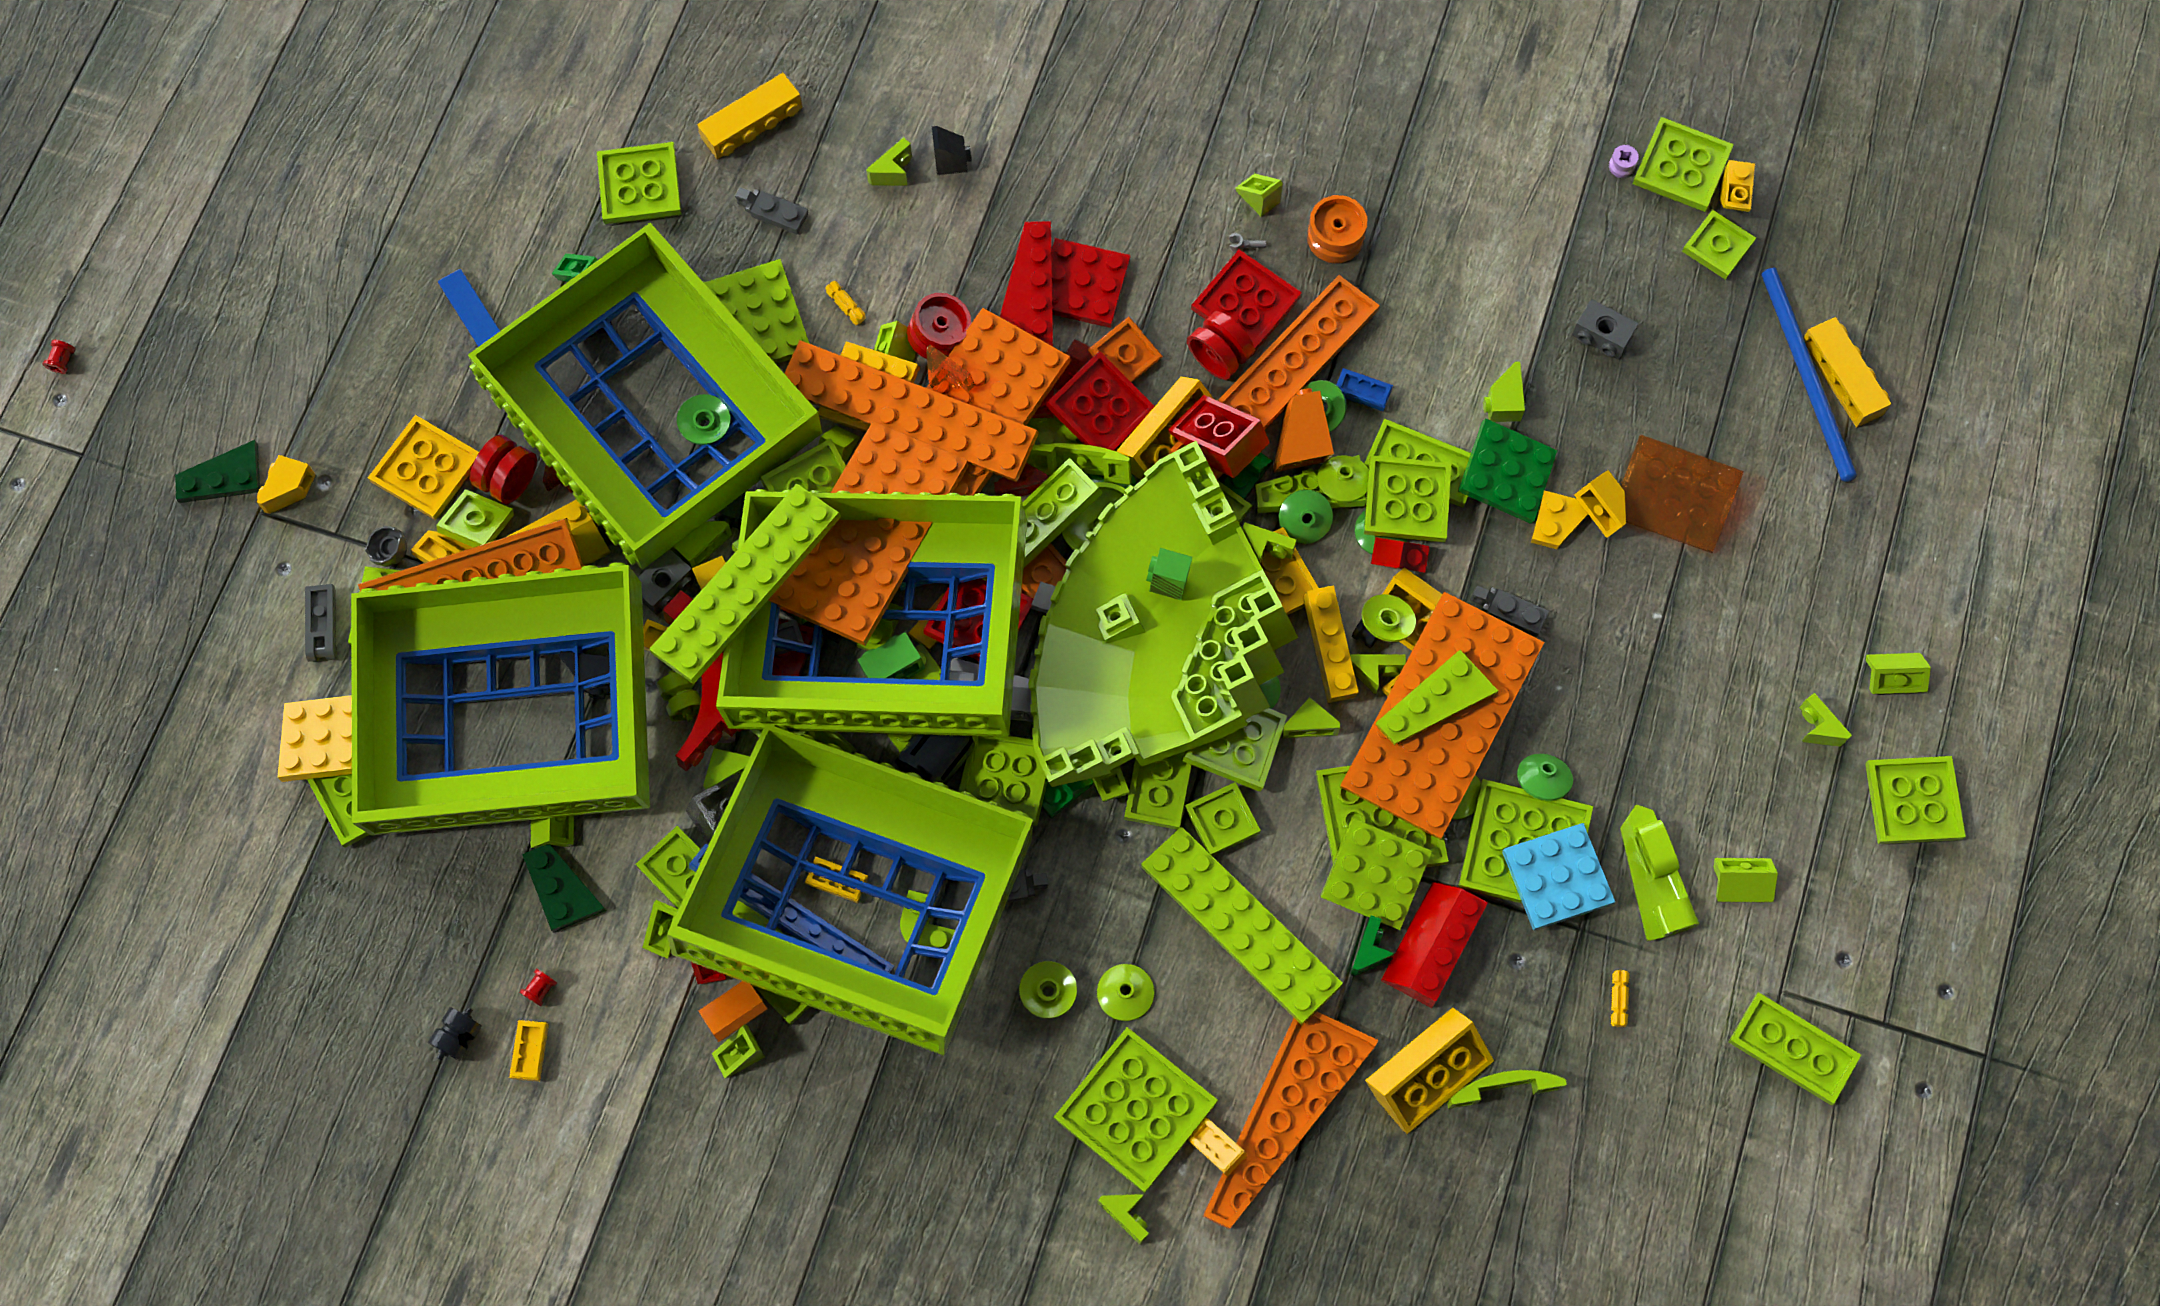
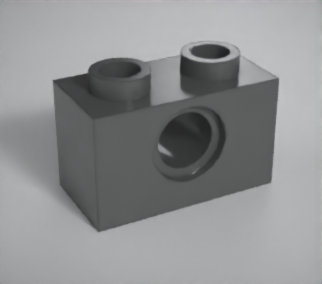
M1591 299L1578 320L1572 335L1577 337L1581 343L1590 344L1600 349L1604 355L1620 359L1639 323ZM1599 329H1605L1609 334H1604Z
M671 549L657 558L638 577L642 582V603L658 615L680 590L686 592L693 585L695 575L692 568ZM671 580L668 586L659 587L661 581Z

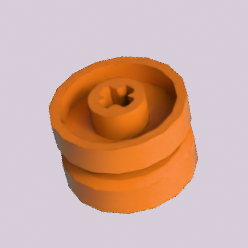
M1332 195L1319 201L1311 212L1307 242L1311 251L1319 259L1328 263H1343L1358 255L1364 244L1367 229V215L1364 208L1356 200L1343 195Z

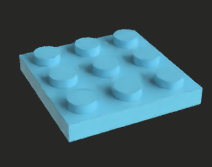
M1584 823L1505 848L1502 851L1533 931L1615 903Z

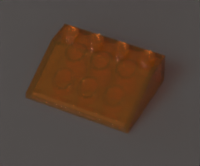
M1640 434L1620 484L1625 491L1626 523L1713 553L1744 471Z

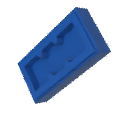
M1345 368L1342 369L1336 384L1343 392L1345 399L1384 412L1393 388L1391 384Z

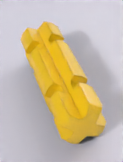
M832 281L826 286V293L835 300L834 302L847 316H850L849 319L855 325L861 324L866 319L863 310L857 307L855 301L845 290L841 289L842 287L837 281Z
M1616 970L1613 972L1612 983L1615 986L1612 987L1611 1010L1614 1013L1611 1014V1025L1614 1027H1626L1628 1024V1014L1626 1012L1629 1004V987H1627L1629 972Z

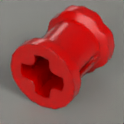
M52 340L50 344L52 346L48 359L44 360L42 365L50 371L66 374L68 370L66 368L70 355L74 354L76 349L64 341Z
M536 968L534 971L535 976L526 989H521L519 993L541 1007L543 1004L542 999L552 986L557 985V982Z

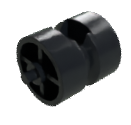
M449 1007L441 1020L443 1027L436 1028L427 1043L438 1049L439 1055L437 1059L442 1061L444 1056L448 1057L449 1055L461 1061L469 1048L467 1041L474 1040L482 1025L472 1019L471 1013L473 1010L469 1007L466 1012L462 1011V1013Z

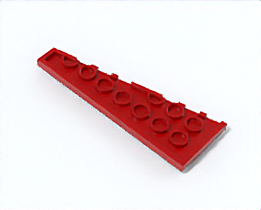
M1051 221L1025 222L1000 317L1053 346ZM1054 386L1032 418H1054V414L1045 406L1054 396Z

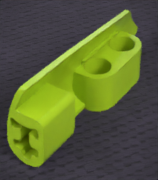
M1636 804L1620 830L1646 940L1653 941L1690 930L1700 924L1678 872L1680 868L1678 858L1663 822L1657 820L1654 810Z

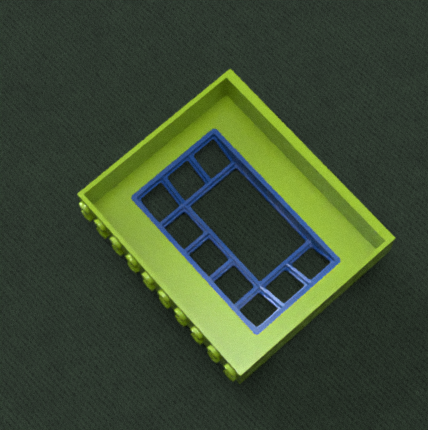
M651 223L640 229L468 354L472 363L469 368L476 376L475 380L484 391H489L492 395L491 399L500 410H505L508 414L507 418L516 429L520 428L522 430L523 436L529 445L539 450L541 453L539 455L549 468L553 466L559 480L565 487L569 485L573 491V496L581 506L586 505L595 523L598 526L603 525L607 531L606 535L615 546L619 544L623 550V555L631 565L637 563L642 570L759 482V477L780 466L822 434L818 411ZM631 305H635L654 330V334L630 350L612 327L610 321ZM603 328L623 356L604 371L598 373L582 353L578 344L598 329ZM659 341H663L709 395L716 396L729 409L731 420L733 421L722 439L712 444L702 445L678 464L671 459L606 383V380ZM568 351H571L588 373L591 380L567 397L548 374L546 368ZM595 388H600L617 410L592 427L574 404ZM621 418H625L643 440L624 455L618 457L601 438L600 434ZM740 430L755 444L733 461H729L716 447ZM651 448L668 467L669 471L647 488H644L626 467V464L646 449ZM709 454L723 468L701 485H697L684 471ZM677 478L691 492L668 510H665L652 495Z
M758 489L755 492L746 491L738 549L790 490L782 492H769L764 489ZM818 490L810 491L814 496L838 511L841 516L839 520L878 521V518H891L895 521L932 522L907 566L908 573L903 582H906L904 608L902 610L886 609L881 619L946 621L940 680L818 677L823 627L814 624L811 645L778 638L777 629L780 608L777 604L767 601L724 649L716 707L728 728L763 729L767 723L772 726L781 725L788 730L1009 737L1027 532V518L1021 496L1013 494L988 496L983 493L969 496L957 493L933 495L928 492L915 495L902 492L878 494L873 491H867L861 494L848 491H838L837 493H824ZM987 577L985 603L956 610L959 584ZM949 583L947 610H913L915 584ZM984 614L981 642L953 648L955 622ZM775 647L811 655L808 676L772 675ZM980 653L977 681L949 680L952 659Z
M619 562L611 563L609 567L602 568L588 565L583 566L581 570L573 571L567 568L555 569L553 573L543 574L540 571H530L524 576L502 574L499 575V578L495 579L474 577L471 581L466 582L446 580L443 584L437 585L423 582L416 584V587L406 588L394 585L390 586L388 590L378 591L374 588H365L359 593H351L352 824L370 835L650 808L642 582L629 565ZM609 643L610 672L606 675L579 682L578 653L583 654L585 650ZM560 651L575 653V677L573 682L540 685L541 655L560 654ZM530 657V686L497 690L496 661ZM486 661L487 690L453 694V665ZM406 664L443 665V695L407 694ZM610 683L611 713L585 721L584 692L588 689ZM567 692L575 693L576 759L454 771V704ZM406 704L444 705V734H408L406 732ZM611 724L612 754L586 758L585 732ZM407 744L444 745L445 772L418 775L407 774Z
M766 723L667 933L672 955L944 1056L1030 846L1033 819L1029 818L1024 812H1012L1003 809L996 802L978 800L968 792L961 791L959 793L950 790L943 783L925 781L915 773L900 772L890 764H878L870 761L862 754H850L843 751L837 745H825L817 742L809 735H797L790 732L784 726H772ZM778 812L810 830L797 857L767 840L768 833ZM819 834L851 845L840 872H835L807 861ZM761 849L793 866L780 894L750 877L751 870ZM861 849L893 860L881 888L849 877V872ZM902 865H907L936 876L924 903L891 892ZM802 871L814 873V875L920 912L894 975L775 931ZM944 880L975 883L963 911L933 907ZM744 886L776 903L766 927L738 918L732 914ZM929 917L959 921L947 949L918 945ZM913 955L944 959L931 988L903 978Z

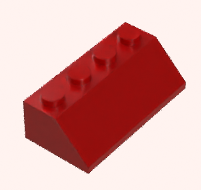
M1433 882L1381 981L1432 1008L1488 902L1464 889Z

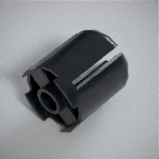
M915 734L901 751L895 763L903 773L909 771L919 775L925 781L931 783L940 782L947 785L973 752L975 742L973 737L968 735Z

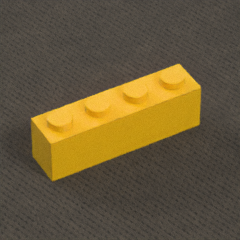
M781 73L698 123L700 137L716 159L727 156L740 145L754 140L763 131L774 128L778 122L786 117L794 116L803 108L800 93L786 75Z
M1834 317L1808 329L1803 337L1808 351L1855 427L1857 428L1883 416L1891 406L1890 397L1878 384L1874 371L1862 359L1860 349L1853 345L1848 337L1845 326L1840 324L1837 318Z
M1334 585L1308 590L1303 599L1327 703L1355 698L1359 691Z

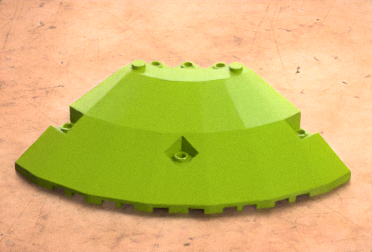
M1197 441L1157 461L1144 473L1145 477L1134 487L1130 485L1124 490L1126 494L1114 505L1109 503L1098 517L1099 523L1092 532L1088 531L1085 535L1087 539L1079 550L1075 549L1065 565L1067 570L1062 581H1058L1050 598L1052 603L1047 615L1042 616L1038 632L1040 640L1038 649H1035L1034 652L1036 660L1034 669H1031L1028 686L1031 691L1032 701L1030 710L1033 715L1034 728H1032L1033 746L1047 780L1052 787L1111 774V769L1133 758H1136L1142 767L1218 740L1247 726L1246 719L1270 708L1260 685L1284 673L1274 650L1297 639L1298 636ZM1160 548L1193 557L1181 600L1149 592L1151 582L1146 581L1152 556L1158 557ZM1116 616H1120V618L1113 621ZM1121 750V753L1113 756L1115 751Z

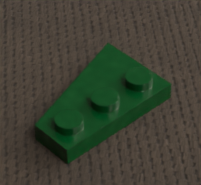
M254 439L175 474L176 500L179 503L258 493L260 477L258 443Z
M550 844L522 854L553 933L607 911Z

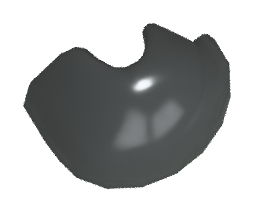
M384 526L375 529L368 537L365 552L368 554L371 562L376 565L390 567L398 564L405 557L407 541L403 533L396 527Z

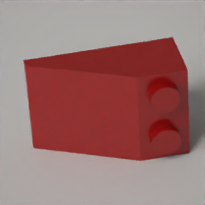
M1203 395L1168 429L1169 433L1185 446L1197 441L1208 464L1215 470L1232 478H1235L1270 443L1260 419L1206 395Z

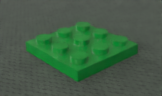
M1485 418L1479 428L1458 492L1531 524L1535 521L1558 450Z

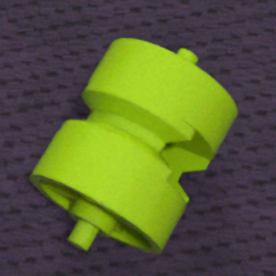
M673 670L669 671L668 675L657 682V688L663 700L669 702L666 710L671 721H683L686 719L692 721V717L699 713L701 705L700 694L692 690L695 684H692Z

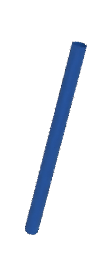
M1776 268L1767 269L1762 272L1761 276L1841 480L1843 482H1850L1856 478V470Z

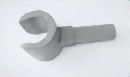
M1238 233L1229 236L1230 242H1239L1237 245H1230L1233 253H1236L1238 249L1243 251L1244 248L1266 247V241L1243 240V237Z

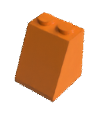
M1312 388L1299 390L1287 404L1273 466L1274 473L1324 463L1334 455L1320 391L1313 392Z

